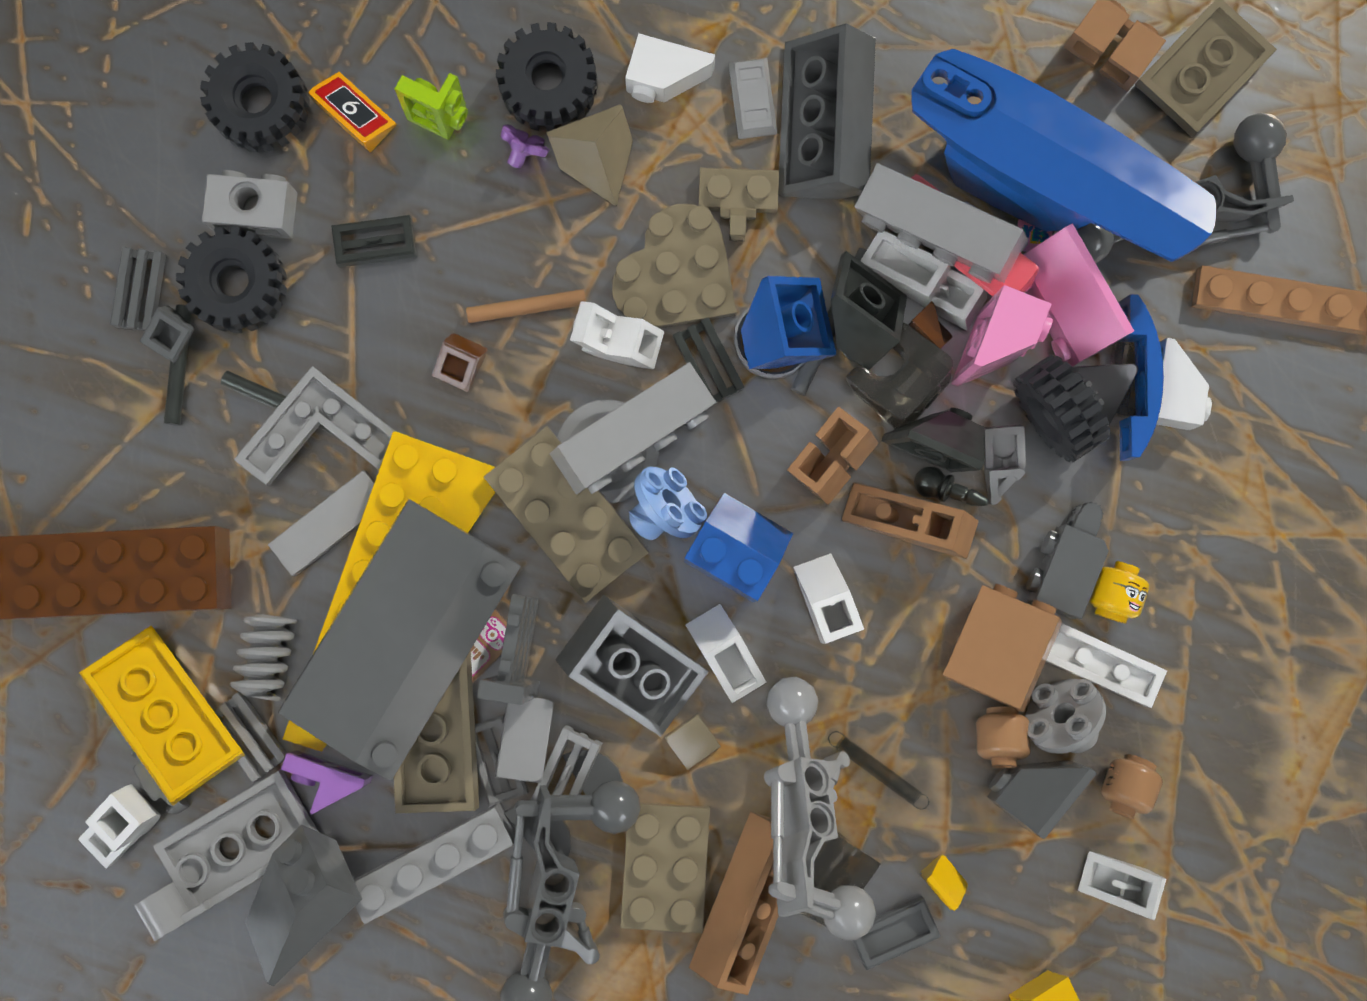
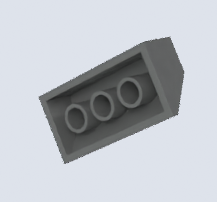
M847 23L785 42L779 196L839 200L861 195L870 178L876 38Z

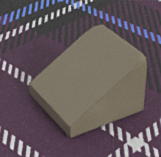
M698 713L664 736L687 770L721 747Z

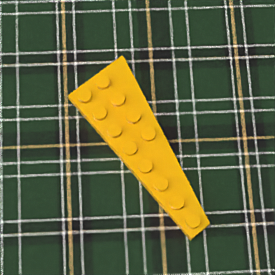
M393 431L315 650L408 498L468 533L495 494L494 489L484 478L487 473L495 468L494 466ZM290 720L282 738L283 740L321 752L327 745Z

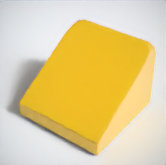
M939 855L920 872V876L950 910L955 911L964 897L968 884L946 856Z

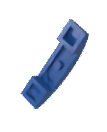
M1130 294L1118 302L1134 329V332L1119 342H1135V364L1139 368L1135 376V416L1119 421L1120 461L1139 458L1144 452L1156 427L1163 396L1164 371L1161 346L1152 317L1138 294Z

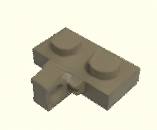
M700 168L699 206H704L710 211H719L720 219H730L729 241H745L746 220H756V213H777L779 170Z

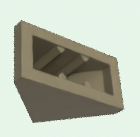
M621 104L546 132L559 168L617 207L633 143Z

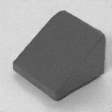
M170 306L158 307L139 342L171 362L176 363L195 328Z

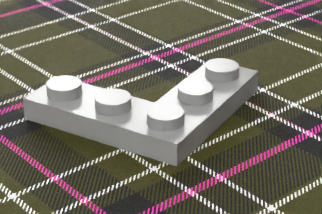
M312 366L234 460L265 485L270 486L321 424L379 470L390 438L395 430Z

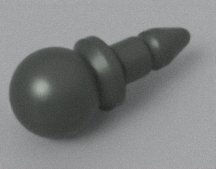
M924 467L915 476V489L923 497H938L940 501L945 502L950 496L951 499L966 502V504L971 506H987L989 504V500L977 490H969L966 486L954 484L955 477L953 475L945 476L936 467Z

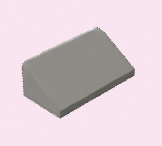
M534 698L523 705L506 704L495 777L531 783L542 782L554 706L553 700Z

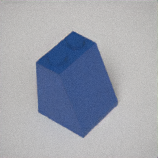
M724 493L687 552L684 563L749 601L757 602L778 568L793 533Z

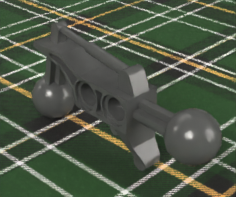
M1257 113L1248 116L1239 124L1234 133L1233 145L1237 155L1246 162L1251 163L1256 200L1249 201L1225 191L1216 175L1195 182L1215 197V220L1239 223L1262 215L1263 224L1234 230L1212 231L1211 236L1202 245L1228 241L1229 238L1262 232L1271 234L1281 228L1279 208L1293 202L1294 197L1293 195L1281 197L1276 157L1286 145L1287 132L1283 122L1274 115ZM1092 223L1077 230L1095 263L1106 258L1112 249L1113 243L1124 240Z
M612 780L602 783L592 795H550L547 785H540L537 800H520L515 803L514 807L517 815L514 851L510 861L507 907L503 911L505 926L522 936L527 945L521 970L506 980L500 993V1001H552L551 986L544 978L551 946L577 952L587 964H595L599 960L598 948L593 941L589 927L585 923L586 912L584 906L581 903L573 902L580 873L573 858L556 851L550 840V821L592 820L596 827L608 833L617 834L627 831L636 823L641 806L639 796L634 788L624 782ZM525 816H533L530 833L537 861L526 907L524 908L519 907L523 868ZM557 873L565 875L564 879L556 885L545 883L550 875ZM550 913L555 915L554 919L547 924L536 923V920L543 914ZM569 922L577 923L579 928L578 932L571 926Z

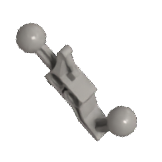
M799 677L782 678L768 692L767 708L771 718L785 728L789 761L767 770L764 774L766 784L771 786L773 884L769 886V893L772 897L777 898L778 916L787 917L807 912L822 917L828 930L841 940H857L866 935L873 927L876 917L873 899L867 892L855 885H841L831 893L814 887V861L824 842L838 838L834 810L837 793L833 788L837 784L841 769L849 766L850 759L844 751L825 757L823 760L811 759L806 724L816 715L819 699L814 687L807 681Z

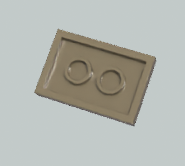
M1215 0L1146 71L1135 85L1193 137L1277 49L1224 0Z
M640 802L641 808L637 821L626 831L620 928L703 933L710 807Z

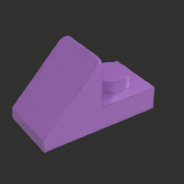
M298 750L286 754L281 768L283 771L292 773L291 779L295 782L308 786H315L316 781L320 782L310 814L371 783L373 775Z

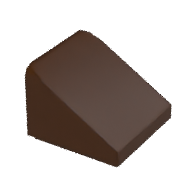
M453 333L442 343L432 376L468 392L488 349Z

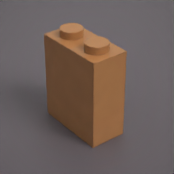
M995 584L994 588L991 589L982 585L943 676L1024 713L1062 626V620L1055 615L1057 609L1051 605L1035 599L1029 605L1017 600L1018 593L1010 588Z

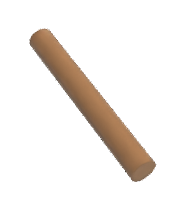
M584 289L467 307L466 313L468 323L576 307L580 306L581 301L586 302Z

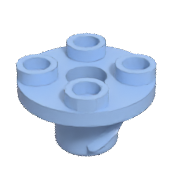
M647 467L635 479L634 489L639 503L632 510H629V520L633 529L645 539L654 540L663 532L678 538H689L700 529L702 523L707 519V512L686 487L687 480L685 476L675 468L671 467L666 471L658 467Z

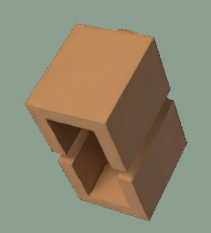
M1097 0L1064 48L1093 67L1116 35L1122 37L1123 39L1099 73L1128 92L1166 40L1159 36L1157 30L1150 24L1141 23L1138 20L1134 23L1129 20L1130 15L1126 13L1125 8L1117 1Z
M839 406L815 434L829 450V453L824 456L813 443L809 442L787 469L800 484L827 505L831 503L851 478L846 472L848 468L852 467L857 471L879 444L870 429Z

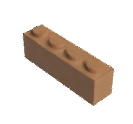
M751 811L689 966L691 970L716 988L744 995L749 994L779 917L777 898L772 897L769 893V886L773 884L771 818Z

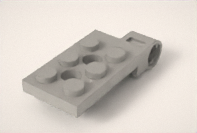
M279 770L153 846L173 881L134 905L154 942L263 877L272 853L301 824L318 832L283 770ZM260 816H268L274 821L275 832L271 838H263L256 832L255 823ZM224 837H231L239 844V854L236 859H227L221 854L220 843Z

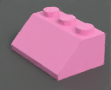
M1073 223L1023 254L1039 267L1033 284L1025 292L1052 303L1047 316L1053 319L1049 330L1053 339L1051 345L1055 355L1061 357L1063 362L1066 361L1073 367L1134 332Z
M1004 285L978 312L951 384L960 386L1005 367L1019 356L1024 357L1028 349L1033 350L1038 341L1043 342L1053 322L1052 318L1047 317L1052 303Z

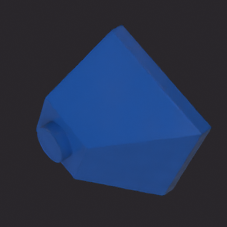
M767 276L762 278L741 328L744 352L749 369H774L836 356L820 278Z

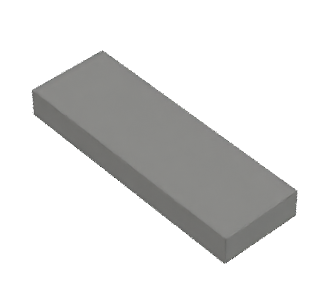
M361 471L268 544L291 576L296 577L359 527L375 483L367 471Z

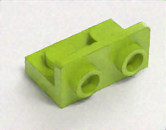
M449 73L439 93L434 85L422 78H416L414 81L403 75L400 77L394 90L408 121L447 140L450 139L454 129L458 131L462 128L467 118L468 109L466 108L457 76Z

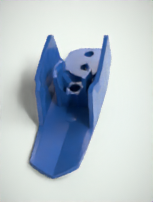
M950 49L935 54L912 88V112L946 140L944 154L953 183L960 189L1044 231H1060L1072 223L1076 230L1092 223L1170 262L1193 252L1212 234L1216 218L1215 197L1116 129L1053 92L1014 72L956 49ZM942 77L947 81L948 85L946 83L936 84L932 79ZM978 97L981 99V102L971 104L967 99Z

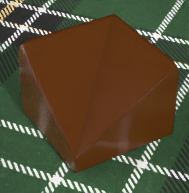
M933 301L912 319L906 327V331L930 356H934L953 337L938 321Z

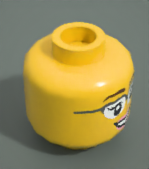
M1120 561L1115 562L1114 568L1102 567L1089 603L1096 608L1094 614L1123 624L1127 623L1128 618L1135 619L1139 617L1149 591V583L1144 578L1138 576L1140 568Z

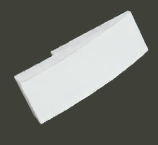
M883 231V233L878 232L860 261L921 306L926 307L933 301L937 315L967 331L986 301L987 292L970 278L952 270L950 265L933 257L931 253L921 248L914 249L897 240V236Z

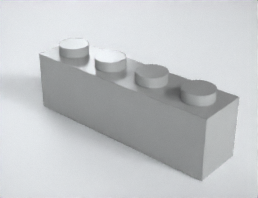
M879 163L876 164L854 206L863 217L861 222L871 229L883 233L886 227L898 233L896 239L909 247L918 249L920 244L934 250L932 256L945 264L954 266L956 261L971 267L968 273L986 283H991L993 278L1000 282H1005L1027 241L1023 229Z
M689 362L558 445L550 453V456L576 495L586 488L593 494L612 481L608 474L621 466L623 471L627 472L644 461L645 458L641 452L653 445L659 451L677 439L674 431L684 424L688 430H691L708 419L709 416L706 410L713 406L716 401Z
M502 803L489 807L356 878L354 881L362 900L355 907L364 925L513 846L515 829L511 821L504 814L505 809Z

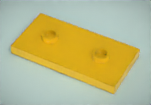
M152 625L79 672L173 806L245 756L244 752Z

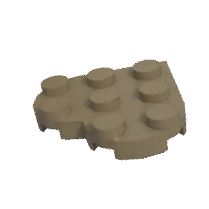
M675 204L662 209L650 218L649 226L645 233V249L632 253L627 258L620 260L613 277L612 296L621 315L643 319L659 329L697 323L707 317L710 320L736 316L737 312L723 234L717 220L712 216L708 208L693 204Z

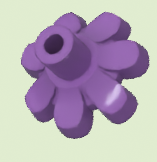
M505 124L502 127L500 137L507 141L512 149L507 160L508 164L515 168H522L526 156L546 157L550 149L543 145L545 139L538 135H532L529 138L527 132Z

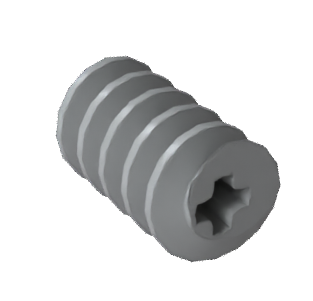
M261 613L244 617L243 622L252 626L254 630L240 634V638L251 645L248 648L237 649L236 654L246 659L247 664L233 667V670L244 676V679L230 682V687L239 691L241 695L281 701V698L272 693L271 690L283 688L285 682L275 677L274 674L286 672L288 669L286 664L277 659L278 657L291 654V650L282 645L281 641L294 638L295 634L285 629L284 625L297 623V620Z

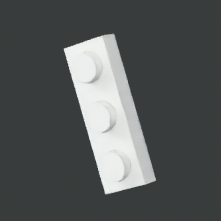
M1063 623L1046 660L1049 664L1087 679L1100 687L1148 708H1152L1167 673L1165 669Z

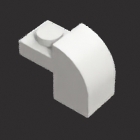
M581 301L573 324L570 341L582 346V351L593 356L629 366L654 369L664 331L643 319L617 316L595 303Z
M130 784L108 796L85 821L89 828L78 840L107 869L115 864L140 836L152 829L161 814Z

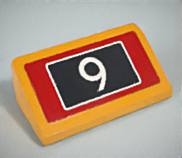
M340 72L320 82L308 92L313 102L370 153L397 125L396 122Z

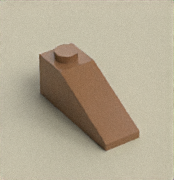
M854 482L842 517L843 522L964 559L968 557L979 522L965 510Z

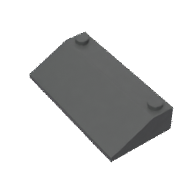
M408 498L278 713L357 764L392 781L521 566L513 559Z

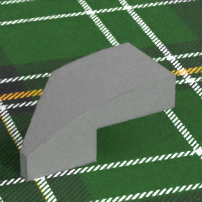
M1021 424L984 427V474L989 504L996 505L1001 501V496L1016 480H1020L1026 473L1023 470L1026 466L1025 427Z

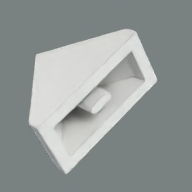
M1089 851L1078 891L1155 920L1166 879L1148 869Z

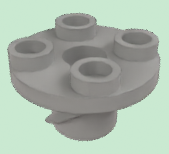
M1066 679L1053 684H1041L1033 691L1032 701L1026 711L1025 717L1030 722L1027 734L1037 747L1049 753L1086 752L1096 744L1099 731L1104 724L1106 718L1105 701L1097 688L1087 679Z

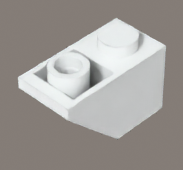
M831 553L793 567L820 643L826 644L864 630L851 592Z

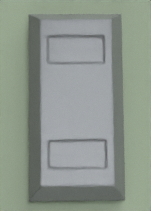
M767 58L728 62L738 139L777 135Z

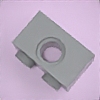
M231 170L222 171V175L207 174L202 222L213 231L214 228L223 227L228 232H231V226L241 228L245 233L250 231L257 236L292 239L297 192L284 177L279 175L263 174L261 179L246 178L244 173ZM258 196V203L253 209H243L244 203L249 197Z

